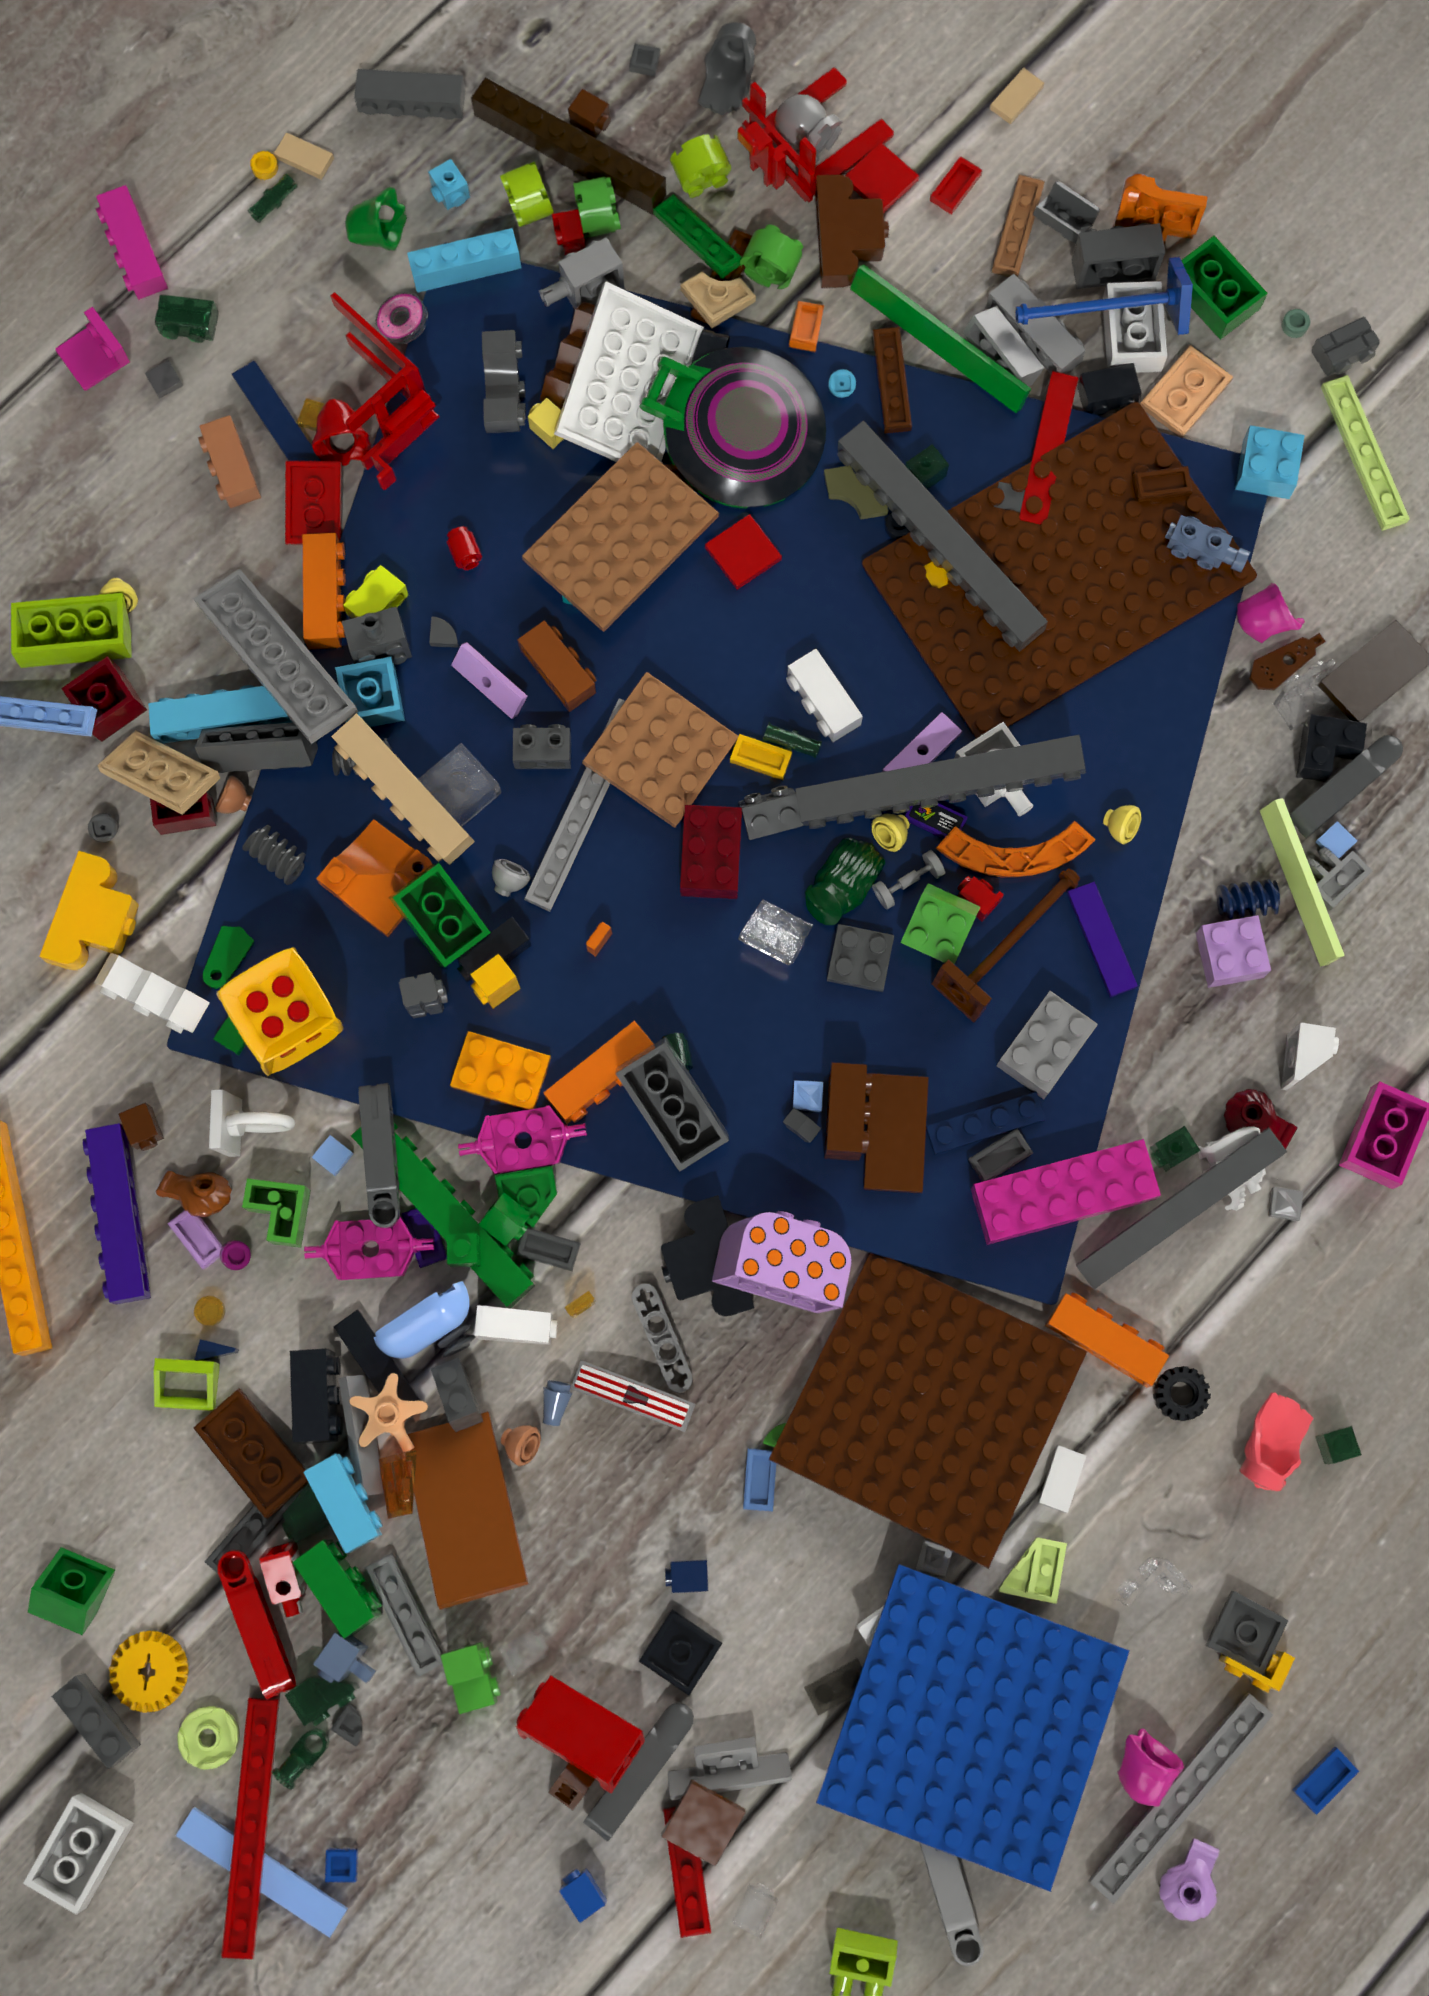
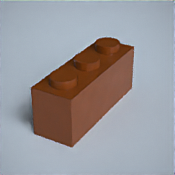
M544 620L517 639L521 652L569 712L596 693L595 682L597 680L588 668L583 669L578 663L580 661L579 656L572 647H565L561 642L563 637L554 625L550 628Z

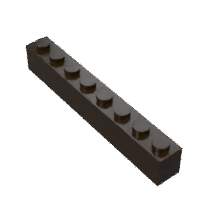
M485 77L472 95L471 101L474 116L589 180L610 177L615 195L651 215L654 214L653 209L661 204L667 195L666 177Z

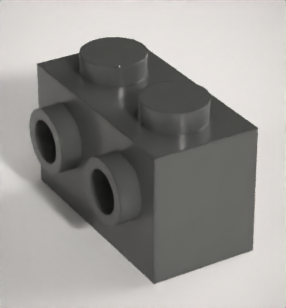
M531 724L521 725L520 728H513V763L515 769H571L570 728H565L564 725L552 724L548 728H537V726Z

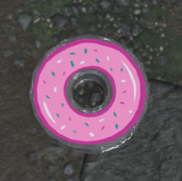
M408 292L395 294L389 297L376 313L375 324L377 331L391 344H407L423 333L426 327L424 324L426 319L428 320V311L426 305L417 295ZM407 315L405 321H403L402 323H397V320L401 316Z

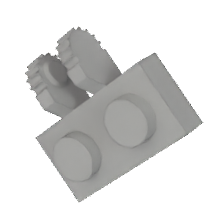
M1323 847L1318 851L1320 858L1333 869L1328 873L1312 858L1308 863L1313 875L1321 879L1317 886L1325 906L1331 910L1373 870L1354 851L1340 861L1329 849Z

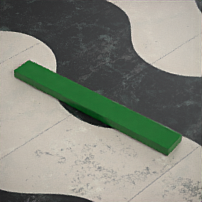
M863 264L858 267L850 287L851 291L1013 412L1017 413L1022 409L1031 391L1030 387Z

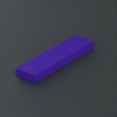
M1095 882L1068 891L1067 896L1109 997L1111 998L1137 988V982Z

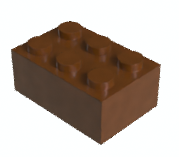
M831 1063L824 1159L859 1161L862 1153H866L868 1149L869 1131H864V1124L868 1125L871 1103L865 1102V1096H869L871 1091L872 1073H867V1065Z

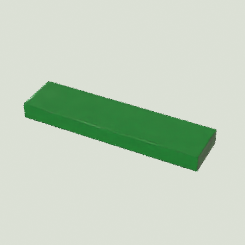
M674 194L653 209L654 216L722 279L740 266L742 257Z

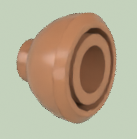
M230 776L220 793L215 809L217 812L224 814L235 813L239 810L245 812L252 796L247 794L245 786L238 778Z
M529 1425L518 1426L514 1429L508 1428L501 1437V1444L505 1446L508 1458L517 1466L528 1464L535 1457L541 1442L539 1429Z

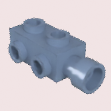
M1181 515L1177 524L1171 523L1165 536L1166 539L1170 540L1167 548L1172 549L1171 553L1181 559H1185L1187 556L1198 560L1197 564L1204 569H1212L1213 567L1218 569L1221 562L1231 565V569L1241 573L1250 554L1245 549L1239 548L1237 550L1230 547L1229 544L1233 536L1227 534L1225 530L1218 527H1209L1192 516L1185 517Z

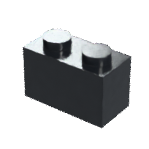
M1134 363L1081 373L1077 384L1083 411L1094 415H1102L1109 410L1119 408L1121 410L1133 402H1138L1142 393Z

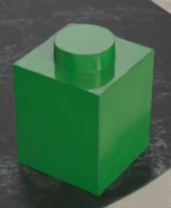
M503 1192L487 1210L478 1225L506 1246L513 1238L518 1241L526 1232L528 1226L525 1222L531 1213Z
M477 1233L447 1234V1264L450 1267L481 1266L480 1236Z

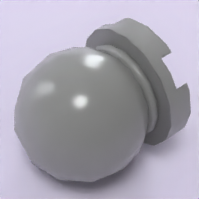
M800 94L788 97L778 107L774 120L776 130L793 149H800V140L806 137L816 148V163L820 160L817 155L824 148L829 151L842 132L840 125L843 123L836 115L826 117L825 109L817 99Z

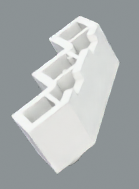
M110 953L94 981L95 984L102 987L100 993L113 1000L119 996L133 1003V1010L147 1017L152 1013L168 1021L165 1026L180 1034L183 1029L191 1033L194 1032L210 1003L194 993L178 987L153 972L144 970L113 953Z

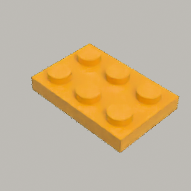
M468 1031L450 1086L524 1110L535 1109L551 1056Z

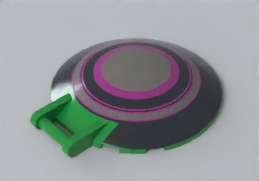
M732 347L717 350L699 358L689 367L668 357L660 358L658 372L646 398H642L639 407L643 411L663 420L665 446L673 465L683 475L684 480L694 490L714 502L730 507L748 508L763 505L766 507L785 500L786 497L801 489L810 479L824 451L826 420L816 390L805 375L793 364L771 352L750 347ZM668 374L676 376V379L665 404L662 405L656 401Z

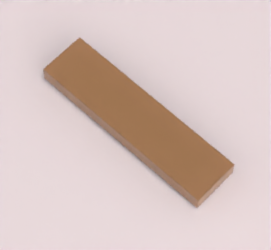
M1019 175L992 273L1006 277L1015 274L1018 278L1035 219L1033 212L1039 204L1045 181Z

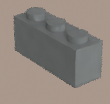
M85 1673L74 1676L51 1696L107 1769L118 1765L141 1745Z

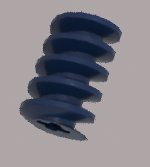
M1265 879L1262 881V884L1259 881H1253L1251 885L1247 882H1242L1239 887L1237 884L1231 883L1228 889L1223 884L1217 887L1218 912L1221 916L1223 912H1226L1229 920L1233 919L1234 911L1238 912L1240 918H1244L1245 910H1249L1251 916H1256V910L1259 908L1263 916L1267 915L1268 907H1271L1274 915H1277L1279 912L1280 893L1276 880L1272 883L1270 880Z

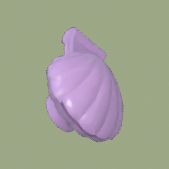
M1195 1838L1191 1840L1184 1863L1171 1867L1161 1877L1159 1891L1160 1898L1163 1900L1167 1911L1179 1920L1192 1922L1208 1916L1217 1903V1891L1210 1874L1219 1854V1849Z

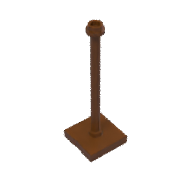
M1068 868L1059 874L1060 881L968 977L948 959L940 968L931 985L975 1023L992 1000L977 983L1068 888L1075 889L1078 886L1080 877L1074 870Z

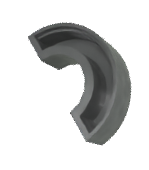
M515 330L482 332V355L486 399H483L486 433L520 432L521 426H525L526 406L525 403H521V398H526L525 381H520L518 366V358H523L522 342L516 341Z

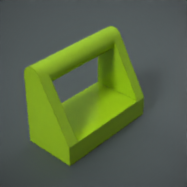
M155 1358L154 1406L213 1411L216 1407L220 1363ZM166 1372L207 1375V1398L164 1396Z

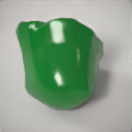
M388 187L376 196L353 206L348 212L345 219V228L350 242L362 246L381 247L388 251H395L397 249L407 216L405 214V206L398 203L397 193L393 187ZM387 205L394 210L393 219L379 218L381 206Z

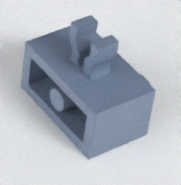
M339 1631L334 1633L313 1664L319 1668L317 1674L330 1683L334 1680L340 1682L347 1679L351 1672L367 1683L376 1673V1670L360 1660L368 1646L354 1636L344 1639Z

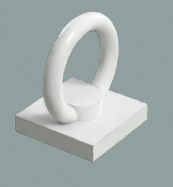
M211 1090L209 1149L229 1157L240 1156L241 1136L245 1132H284L293 1129L295 1126L294 1119L288 1115L267 1112H243L241 1098L224 1090Z

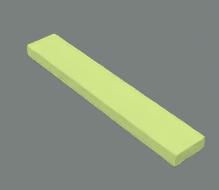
M1346 375L1324 382L1321 386L1322 392L1381 531L1407 523L1410 518L1349 376Z
M1283 798L1277 799L1262 808L1260 813L1320 967L1326 966L1345 955Z

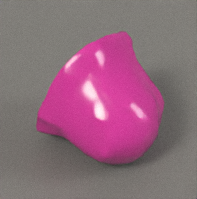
M1271 583L1264 590L1239 602L1237 605V620L1242 630L1260 643H1263L1272 635L1290 630H1299L1305 623L1303 618L1293 617L1279 587L1275 583Z
M1143 1728L1139 1729L1137 1735L1130 1734L1127 1736L1122 1766L1117 1771V1774L1131 1799L1139 1804L1158 1807L1175 1779L1183 1771L1184 1764L1175 1753L1154 1739Z

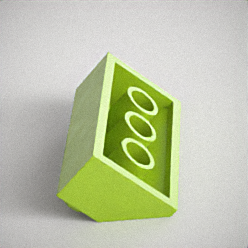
M123 593L11 603V654L20 668L101 661L107 656L111 660L132 658L131 630Z

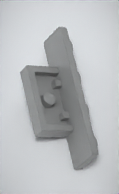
M755 1737L695 1746L694 1753L697 1767L671 1771L667 1774L671 1800L681 1799L691 1779L716 1793L792 1780L788 1754L780 1753L757 1757Z

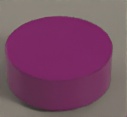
M239 1240L226 1242L220 1250V1260L230 1270L243 1269L248 1265L251 1258L249 1247Z

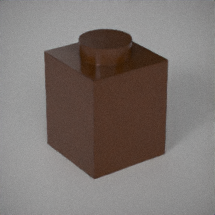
M583 88L568 108L569 123L594 138H597L600 132L605 131L610 125L609 103Z
M146 1102L118 1114L130 1146L146 1151L158 1145L157 1141L164 1139L153 1108Z

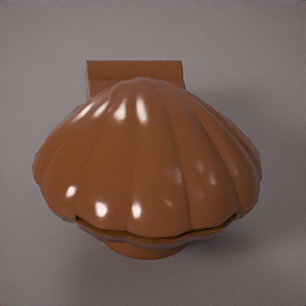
M167 1171L156 1189V1194L160 1197L179 1200L183 1209L191 1216L208 1217L221 1212L229 1204L232 1189L226 1178L214 1172L199 1173L188 1177L176 1174L173 1171Z

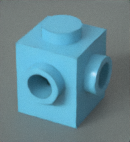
M452 159L428 171L432 195L437 203L442 201L447 210L454 206L462 205L470 198L468 184Z

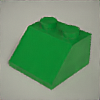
M61 1547L31 1588L28 1613L83 1636L98 1613L115 1574V1569Z

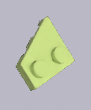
M1036 1537L999 1586L998 1592L1057 1604L1067 1543Z

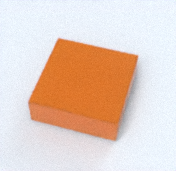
M604 922L600 923L586 942L587 951L594 956H597L612 935L609 925Z

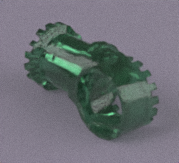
M314 1728L306 1732L290 1749V1755L282 1765L272 1770L276 1780L279 1781L281 1779L280 1784L284 1782L283 1786L292 1790L295 1787L294 1782L306 1769L310 1770L329 1747V1738L325 1731ZM310 1735H317L321 1738L323 1744L320 1751L312 1752L307 1748L306 1741Z

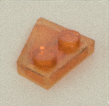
M416 1450L379 1459L388 1519L413 1513Z

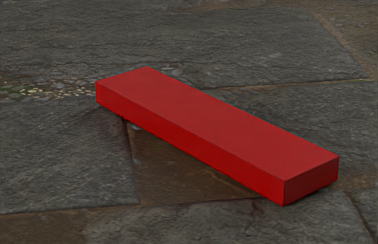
M676 1806L663 1808L665 1826ZM667 1840L680 1937L711 1933L701 1858Z

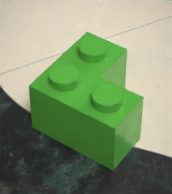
M247 1178L242 1208L248 1212L271 1214L266 1241L275 1245L302 1248L311 1190L303 1185Z
M483 1642L448 1651L441 1655L448 1686L452 1685L459 1714L494 1705L498 1702L496 1696L501 1695L497 1677H491L489 1667L493 1665L492 1655L489 1647L484 1648Z

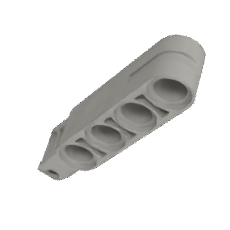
M920 1843L952 1954L959 1964L972 1966L982 1958L983 1944L958 1858L947 1852Z

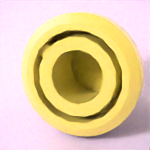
M120 578L110 579L100 590L99 595L123 593L127 613L134 610L137 606L138 598L136 592Z
M1132 805L1121 806L1116 810L1109 809L1104 816L1103 823L1108 826L1110 834L1116 841L1126 844L1135 837L1139 829L1141 812L1138 807Z
M883 814L872 821L873 836L882 848L896 852L903 847L907 840V829L910 827L909 821L905 816Z

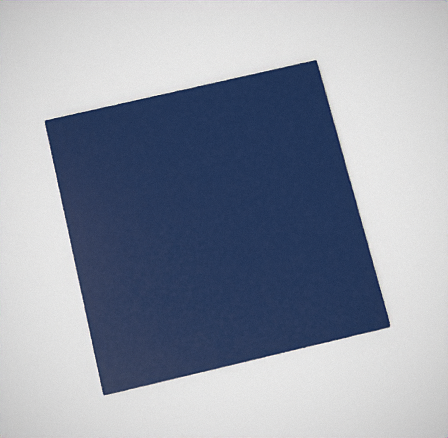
M521 262V269L427 290L421 304L423 311L422 319L418 327L411 333L404 356L419 369L426 393L436 404L433 410L440 417L388 464L393 469L396 481L386 490H383L379 485L377 475L380 472L375 468V465L369 470H364L340 539V543H344L345 560H341V569L345 571L346 580L345 585L341 586V595H344L346 599L351 591H357L363 584L365 576L370 571H375L380 565L406 585L408 596L397 609L405 629L412 657L407 658L401 664L394 665L405 720L370 728L382 741L387 739L392 752L475 842L450 865L444 859L438 862L427 850L431 845L424 838L419 841L409 831L408 828L412 824L406 818L401 821L390 810V807L393 806L391 801L387 797L382 801L371 789L375 784L369 777L363 780L359 775L355 774L353 768L349 776L344 775L342 769L340 774L335 776L332 754L334 747L338 743L331 736L346 722L316 741L318 750L312 766L261 769L186 986V990L210 1003L193 1033L183 1029L180 1034L171 1029L167 1047L175 1052L358 1105L359 1086H375L376 1084L389 1083L393 1115L478 1139L485 1116L524 1111V1109L461 1091L450 1086L467 1033L470 1031L551 1056L535 1109L549 1105L564 1125L573 1126L585 1123L586 1129L582 1130L587 1131V1136L572 1137L570 1140H567L560 1161L561 1164L692 1202H698L719 1195L723 1211L748 1218L766 1212H788L794 1215V1219L802 1222L803 1220L819 1222L821 1228L833 1231L841 1236L848 1247L1044 1304L1055 1305L1059 1298L1078 1221L987 1245L972 1196L971 1187L976 1183H980L981 1180L968 1162V1159L1011 1132L937 1155L933 1153L926 1132L922 1194L864 1190L866 1153H862L859 1161L824 1159L831 1063L867 1065V1073L929 1077L926 1126L1034 1092L998 1068L997 1064L1049 991H1052L1098 1025L1045 1099L1038 1096L1046 1120L1018 1129L1033 1151V1154L995 1178L1097 1151L1236 620L1237 605L1241 600L1244 587L1008 727L1020 746L1080 735L1087 772L1081 774L1080 779L1074 781H1064L1063 778L1053 779L1052 784L1035 787V783L1023 785V793L1034 806L1022 816L1017 815V812L1006 797H1000L986 807L976 794L968 795L965 801L950 803L949 799L938 801L939 804L968 817L962 829L965 834L987 845L999 848H1022L1041 844L1057 836L1073 821H1076L1096 840L1077 857L1058 868L1026 877H997L975 872L955 863L936 849L943 838L909 823L907 840L903 847L896 852H891L882 848L873 836L872 821L875 818L866 819L865 815L856 816L854 821L838 824L837 820L826 822L825 827L809 829V825H804L749 840L742 816L738 899L681 896L680 892L684 816L676 828H674L610 783L555 903L549 912L525 901L526 894L587 767L582 764L583 760L602 735L618 699L626 701L646 672L736 735L742 734L792 752L791 760L782 781L730 763L735 742L692 805L739 807L738 802L744 800L745 796L753 793H760V795L772 793L771 790L779 786H788V788H793L796 792V788L883 772V769L941 712L962 730V733L933 762L954 759L956 751L975 740L962 717L862 567V562L865 558L896 541L885 530V522L888 515L861 520L856 509L849 503L842 500L829 499L824 470L845 466L837 455L838 440L864 420L943 508L948 511L1031 462L1045 401L1027 397L1022 409L1015 413L974 382L904 364L912 430L884 434L875 356L817 341L815 352L789 347L791 334L733 318H728L716 327L711 328L709 324L691 318L692 307L628 291L703 326V329L729 335L730 342L728 348H757L776 354L793 364L810 381L821 401L826 420V441L821 460L810 479L801 489L776 504L766 507L763 505L735 508L714 502L694 490L718 512V518L603 632L574 605L564 603L562 595L522 559V555L616 463V461L566 439H563L552 449L529 427V411L535 404L542 403L540 397L545 376L555 367L560 343L570 334L575 309L567 296L546 307L539 294V290L560 281V272ZM515 330L516 341L522 342L523 358H518L519 379L520 381H525L526 398H521V403H525L526 406L525 426H521L520 432L486 433L483 399H486L482 355V332ZM841 369L850 371L856 380L855 390L845 398L834 396L828 387L830 376L835 371ZM400 392L395 394L387 403L386 409L389 416L407 400ZM1071 409L1064 442L1106 418ZM380 426L372 447L384 437ZM1160 432L1183 466H1188L1190 477L1227 531L1233 536L1238 547L1250 552L1247 560L1251 562L1268 496L1235 490L1241 454ZM665 448L661 463L663 465L673 464ZM750 514L781 554L782 560L736 590L705 549V544ZM465 526L468 528V531L473 533L482 555L479 565L471 570L456 567L447 545V534L457 527ZM346 611L341 612V621L351 619L347 616ZM431 616L441 618L452 626L457 636L458 648L430 646ZM544 620L550 628L554 625L563 637L561 642L566 648L572 647L580 658V661H578L583 669L588 668L597 680L595 682L596 693L571 712L566 709L519 648L517 639ZM342 638V648L308 649L337 684L335 667L355 664L346 638ZM466 642L470 644L528 696L518 716L511 719L451 666L462 644ZM815 649L818 650L863 716L861 726L835 742H832L829 736L824 737L817 726V718L813 713L809 714L805 710L801 702L802 696L798 690L794 692L786 680V677H788V665ZM525 724L535 725L537 728H548L549 725L560 724L564 725L565 728H570L571 769H515L513 763V728H520L521 725ZM924 750L917 751L920 755L927 754ZM1125 805L1136 806L1141 812L1139 829L1130 842L1121 844L1112 837L1108 826L1104 825V816L1109 809L1116 810ZM893 810L883 811L882 815L894 814L905 816L907 812L893 813ZM373 819L410 847L417 849L428 857L432 864L439 863L490 932L494 931L511 917L514 918L532 945L507 963L515 974L521 989L494 1009L489 1003L483 1005L470 986L474 982L472 980L466 982L458 972L457 968L461 966L458 960L455 959L445 968L440 967L404 918L390 936L387 937L322 887L316 878L334 857L340 855L354 842ZM270 825L269 836L277 831L280 833L277 840L278 843L283 839L289 840L286 846L287 850L293 845L297 847L294 856H298L302 852L306 854L303 861L304 870L292 884L286 885L284 878H277L275 872L268 871L266 865L258 863V858L251 857L249 851L243 850L242 847L245 841L257 829ZM843 838H854L857 841H867L874 845L875 851H878L880 857L885 859V865L875 883L882 881L887 889L897 884L898 879L915 870L917 872L925 867L926 864L922 855L929 850H932L937 855L945 870V875L938 879L928 871L919 876L920 880L904 890L900 888L893 892L891 895L895 905L889 909H885L871 887L864 901L852 911L844 914L835 925L820 923L810 914L806 906L805 890L810 884H814L816 873ZM505 859L520 865L528 871L531 877L530 881L519 891L511 892L509 897L497 893L494 890L496 884L492 877V867L495 860ZM418 864L414 867V871L421 872L424 866ZM1069 868L1074 870L1080 877L1076 888L1095 882L1138 987L1111 998L1109 997L1067 896V892L1072 890L1070 888L1059 897L977 983L992 1000L975 1023L931 985L940 968L945 963L902 944L901 940L928 883L958 896L960 891L957 888L967 876L971 878L975 876L979 881L981 879L987 881L993 887L994 894L1001 891L1004 896L983 922L977 917L975 918L954 964L968 977L1060 881L1059 874ZM604 922L611 927L612 935L597 956H594L587 951L586 942L598 925ZM838 924L894 935L883 992L827 981ZM221 927H242L254 939L253 946L230 980L266 958L294 947L326 995L335 1017L343 1025V1031L317 1051L271 1075H266L263 1072L260 1063L247 1045L240 1055H237L216 1042L213 1038L229 1015L216 995L217 991L221 988L214 989L207 986L203 980V971ZM219 972L214 973L212 980H219L222 974ZM431 972L436 980L441 979L443 986L445 985L448 1002L443 1003L444 1010L442 1013L433 1015L427 1013L424 1017L413 1019L403 1005L399 986L400 979L412 976L416 979L418 975ZM634 1020L654 1044L664 1037L668 1039L729 1134L728 1142L680 1172L624 1086L620 1087L618 1084L609 1090L610 1096L598 1105L595 1102L586 1109L588 1113L576 1123L570 1121L566 1124L544 1096V1092ZM794 1080L823 1082L822 1112L800 1111L821 1128L811 1143L803 1141L783 1123L793 1109ZM865 1096V1102H869V1096ZM864 1124V1131H867V1125ZM522 1132L516 1137V1145L521 1149L528 1148L532 1142L531 1135L526 1132Z

